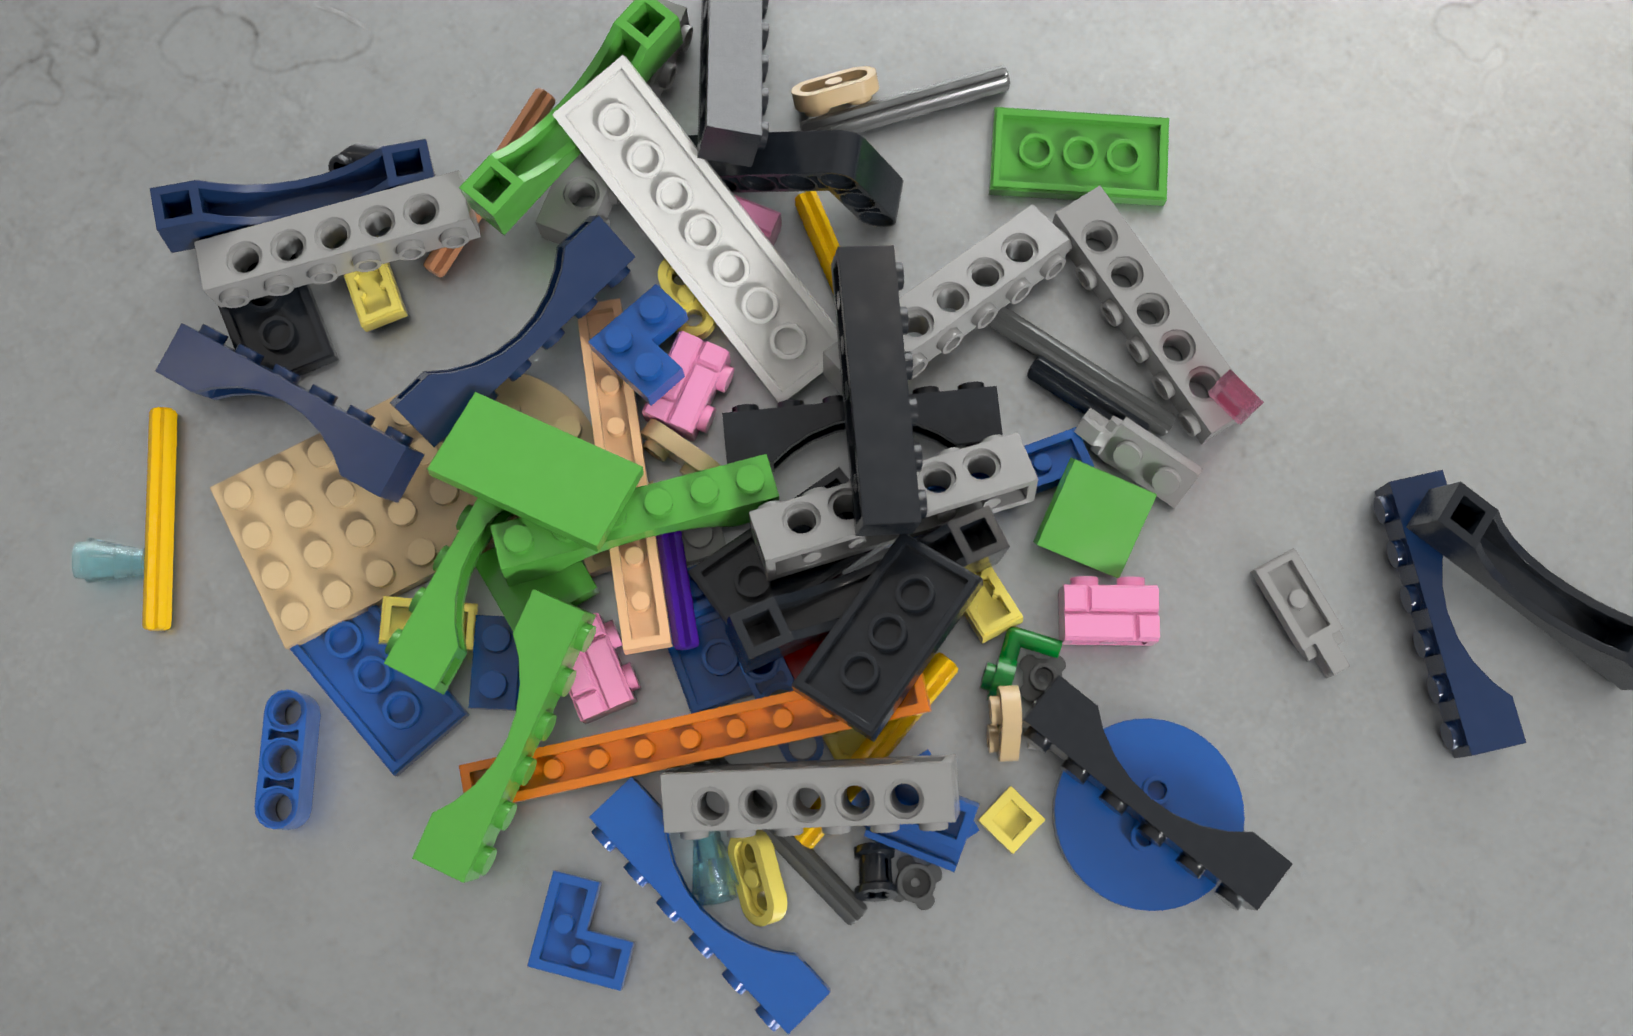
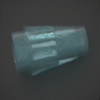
M88 538L86 542H76L72 553L73 576L75 579H85L87 584L144 576V548L95 538Z
M709 831L708 837L693 840L692 894L698 896L699 905L703 906L721 904L737 897L735 887L739 885L724 842L721 839L720 831Z

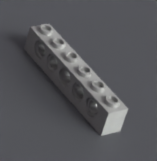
M668 0L658 1L678 16L683 44L646 82L658 98H660L663 89L669 90L677 72L676 59L680 51H687L693 35V27L689 25L687 7ZM581 152L551 185L535 223L542 238L560 244L589 216L599 215L610 227V219L607 218L613 204L619 205L621 201ZM583 196L595 198L593 203L587 207L580 208L574 206L576 201Z
M459 170L195 241L194 245L203 291L220 308H238L247 305L250 300L267 295H286L291 293L294 288L311 283L327 284L336 280L338 276L355 271L371 272L380 268L382 264L400 259L415 260L422 257L425 252L444 247L450 249L462 247L470 240L481 238L476 213L471 209L459 189L465 180ZM435 215L432 221L420 225L425 217ZM391 227L385 235L376 237L380 230ZM347 239L342 246L333 249L338 241ZM303 250L298 258L290 261L293 254ZM258 262V265L255 269H253L250 272H247L248 268L252 264Z
M1101 186L1096 187L1055 213L1052 223L1069 238L1066 254H1068L1076 266L1075 272L1078 280L1086 290L1094 291L1102 303L1100 307L1106 320L1114 327L1118 325L1128 339L1126 340V346L1132 357L1138 363L1144 362L1153 375L1152 383L1158 394L1165 400L1170 399L1178 410V420L1184 431L1191 437L1196 436L1202 445L1244 418L1257 404ZM1098 239L1103 242L1106 250L1101 252L1094 251L1088 247L1086 240ZM1114 274L1124 275L1130 280L1132 286L1128 288L1119 287L1113 282L1111 276ZM1148 310L1152 312L1157 319V323L1146 324L1142 322L1137 315V311ZM1163 347H1176L1181 352L1183 360H1170L1165 356ZM1198 382L1203 384L1208 391V398L1202 399L1193 395L1190 391L1189 383Z
M1033 204L899 298L900 306H906L908 310V333L916 332L923 335L920 337L903 335L904 350L910 351L913 357L912 379L918 376L926 368L928 362L941 352L947 354L954 350L962 341L963 336L974 328L982 329L990 324L996 317L999 309L1005 307L1010 302L1012 304L1019 303L1029 294L1035 284L1044 278L1046 280L1054 278L1063 269L1066 263L1065 256L1069 238ZM1012 260H1021L1023 262L1019 263ZM977 284H987L990 287H982ZM943 308H953L957 311L947 312ZM837 341L823 351V375L843 396Z
M1018 432L1006 436L992 435L983 439L979 444L962 449L948 448L939 452L935 457L923 460L922 470L917 472L918 489H924L926 492L927 516L922 519L921 524L913 534L908 535L917 537L930 533L947 522L989 505L993 513L1033 502L1038 477ZM984 473L987 474L990 478L977 479L974 478L971 474ZM850 480L847 483L831 488H813L800 497L784 502L779 500L769 501L759 506L757 510L749 512L751 533L768 581L893 544L900 534L855 536L854 519L844 520L837 517V515L843 512L853 513ZM930 486H941L945 488L946 491L941 493H934L926 488ZM799 525H807L813 528L811 531L803 534L792 531L793 528Z
M956 754L680 766L668 769L660 775L664 833L680 832V838L683 840L706 838L709 836V831H727V837L746 838L756 835V830L774 829V835L795 836L802 834L803 828L822 827L823 834L837 835L851 832V826L869 825L870 831L874 833L900 830L899 824H919V830L940 831L948 829V823L956 822L960 814ZM903 783L912 785L919 794V803L912 806L902 804L895 795V787ZM855 785L864 788L869 794L870 805L863 808L853 805L847 796L848 787ZM801 788L814 789L821 798V808H807L800 799ZM754 790H764L771 796L773 801L772 811H763L755 805L753 801ZM707 792H716L722 796L725 802L724 813H717L710 809L706 801Z

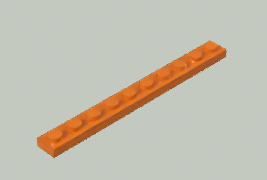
M923 672L889 721L932 712ZM790 691L536 748L532 757L537 760L535 771L525 786L520 785L513 803L853 728L797 692ZM496 757L459 765L463 793L478 782L494 763Z

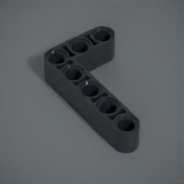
M852 131L769 132L766 147L764 150L757 149L752 167L707 160L732 193L829 191L863 223L876 227H891L895 225L904 180L864 137ZM687 135L697 147L698 135Z

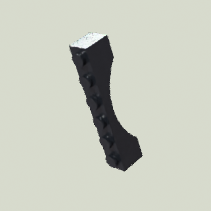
M976 381L960 384L957 386L958 390L940 391L937 386H924L914 389L912 394H909V397L916 398L918 406L917 424L912 426L913 434L933 441L945 449L954 447L962 449L979 444L989 436L1003 435L997 386L985 387L983 382ZM842 395L828 396L822 399V403L804 405L803 400H785L777 403V408L759 409V406L756 404H742L734 406L732 412L722 413L727 464L767 454L772 472H775L791 456L809 444L832 434L846 431Z
M1457 482L1428 489L1406 528L1619 689L1633 690L1632 616L1593 599L1549 571L1513 537L1504 524L1498 509L1464 483Z
M989 505L947 522L918 539L921 543L974 574L998 564L1010 548ZM882 559L833 580L792 593L773 596L730 614L725 632L744 673L825 639Z
M1059 675L1049 684L1022 718V727L1026 729L1022 736L1033 747L1044 754L1048 749L1053 751L1064 760L1060 767L1065 773L1082 785L1086 780L1091 782L1102 791L1098 798L1104 805L1120 816L1126 811L1140 822L1137 831L1157 847H1161L1165 843L1179 854L1175 862L1193 877L1199 879L1203 874L1218 886L1214 894L1234 910L1238 911L1241 907H1244L1245 909L1258 911L1293 865V863L1254 832L1225 831L1201 826L1173 814L1152 800L1129 777L1114 755L1103 730L1098 706L1062 676Z

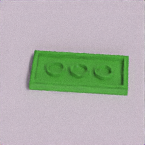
M994 107L989 195L1077 200L1096 187L1101 186L1113 203L1164 206L1167 201L1169 118Z
M477 392L472 396L427 468L430 476L598 553L644 474L643 467Z

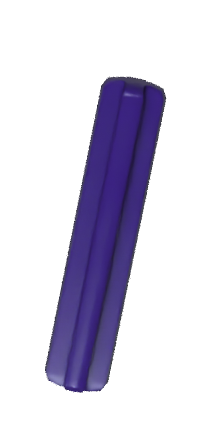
M682 531L656 535L673 646L676 650L692 649L699 645Z

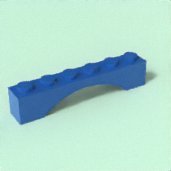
M630 777L589 816L596 825L591 831L595 838L609 852L617 847L629 861L623 866L627 873L642 888L648 882L661 895L656 901L660 909L674 923L680 918L683 919L694 931L689 937L692 944L707 959L713 954L716 955L727 967L721 973L722 976L740 995L748 990L760 1003L755 1012L771 1030L775 1032L781 1026L789 1034L831 992V988L797 952L775 950L748 941L724 927L704 909L689 889L677 865L670 833H664L663 807L636 778Z

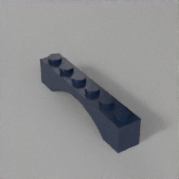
M421 139L382 146L366 157L347 166L299 180L246 185L192 180L149 189L156 230L170 252L175 253L195 249V241L435 177L427 140Z
M599 215L589 216L556 247L554 269L546 293L533 316L512 339L496 351L472 363L444 370L423 371L390 404L433 447L437 446L440 442L444 443L475 392L496 400L499 394L495 390L507 378L513 382L521 377L532 365L529 358L540 347L548 350L565 334V331L561 328L573 316L577 319L585 316L598 303L594 296L606 285L610 288L615 287L630 273L631 270L627 265L635 258V255Z
M181 323L155 372L191 392L212 400L232 396L261 395L285 401L301 412L321 433L334 456L341 476L378 497L399 503L425 455L410 446L414 438L389 425L386 431L383 432L372 425L376 417L353 405H350L347 411L335 405L338 396L315 384L312 385L310 390L298 385L301 379L300 375L279 364H275L273 370L261 364L265 356L240 343L236 350L225 345L228 336L206 324H202L200 330Z
M1438 470L1386 483L1374 491L1376 495L1374 498V511L1378 521L1385 525L1389 539L1387 555L1391 565L1398 569L1402 582L1400 588L1401 602L1404 609L1411 613L1416 629L1413 634L1414 646L1418 655L1425 659L1428 669V693L1432 701L1438 704L1443 720L1440 725L1442 740L1445 746L1452 750L1454 758H1461L1521 745L1527 742L1513 696L1495 684L1478 667L1456 634L1447 611L1443 591V555L1406 528L1428 489L1447 485L1443 470Z

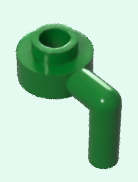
M1010 627L1006 631L996 664L987 662L979 688L987 691L986 700L988 701L989 696H997L998 686L1012 685L1021 648L1058 658L1063 641L1020 627Z

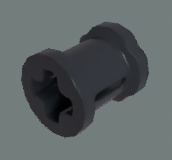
M868 842L854 847V859L858 860L859 885L854 889L856 899L867 902H880L891 900L898 896V887L893 884L891 859L895 857L894 848L880 842Z

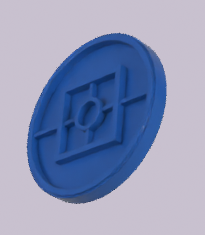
M1151 718L1126 720L1103 729L1114 755L1129 777L1152 800L1173 814L1198 825L1225 831L1244 832V804L1237 779L1225 758L1205 738L1177 723ZM1063 770L1061 771L1053 797L1052 814L1055 836L1062 855L1071 870L1097 895L1123 907L1145 911H1163L1194 902L1217 886L1203 874L1197 879L1181 868L1175 862L1179 854L1168 845L1163 843L1161 847H1157L1137 831L1140 822L1126 811L1120 816L1104 805L1098 798L1102 791L1091 782L1086 780L1082 785Z

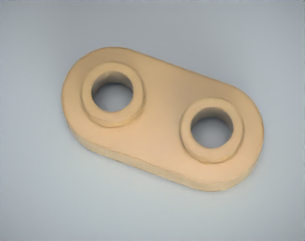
M859 66L803 81L795 85L791 93L797 111L805 112V115L808 117H817L828 113L831 107L845 103L861 105L869 102L872 99V95L879 90V83L875 68Z
M651 418L641 431V436L646 440L643 448L661 462H665L667 457L682 466L679 470L682 476L721 466L708 454L655 419Z
M1018 685L998 686L997 696H989L988 698L990 724L986 726L988 752L997 753L998 762L1018 761L1022 733L1020 690Z

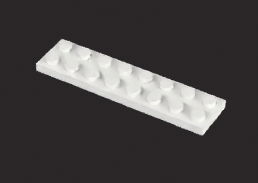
M622 55L552 115L778 403L788 400L823 372V351L838 341L837 327L708 161L697 158V147L627 57Z

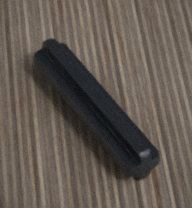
M1038 356L1028 369L1027 376L1029 379L1085 414L1092 408L1108 420L1112 416L1121 420L1127 417L1149 431L1150 426L1148 423L1045 357Z

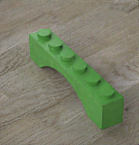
M634 0L614 21L592 62L559 104L523 136L506 147L491 153L459 187L471 209L505 236L581 154L580 149L552 114L622 55L627 57L641 77L647 82L683 44L678 16L658 0Z
M767 454L635 488L599 553L636 540L670 532L706 527H735L750 523V511L757 510L759 506L766 502L779 500V493ZM524 518L490 526L500 568L508 587L556 574L572 564L598 554L596 551Z
M477 498L473 506L469 504L464 508L456 524V529L459 532L451 546L445 545L438 553L433 564V570L436 572L427 588L421 587L414 595L409 606V612L412 614L403 630L397 629L390 637L385 648V653L388 656L384 664L443 695L445 694L467 655L464 636V603L469 581L479 557L493 538L490 526L506 522L515 514L480 498Z
M532 590L513 632L519 657L520 687L516 714L507 740L494 763L474 786L454 802L431 814L412 859L462 883L479 879L480 875L484 876L488 873L497 855V849L493 848L498 834L500 830L505 831L515 816L517 804L513 803L516 793L520 785L525 786L529 782L535 771L537 760L532 757L540 740H547L555 726L557 715L553 714V711L560 696L565 697L573 686L576 678V670L573 669V666L580 651L586 652L594 639L596 626L592 624L596 617L595 614L546 592Z

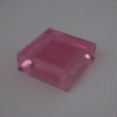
M1231 369L1208 392L1209 396L1240 425L1264 403Z

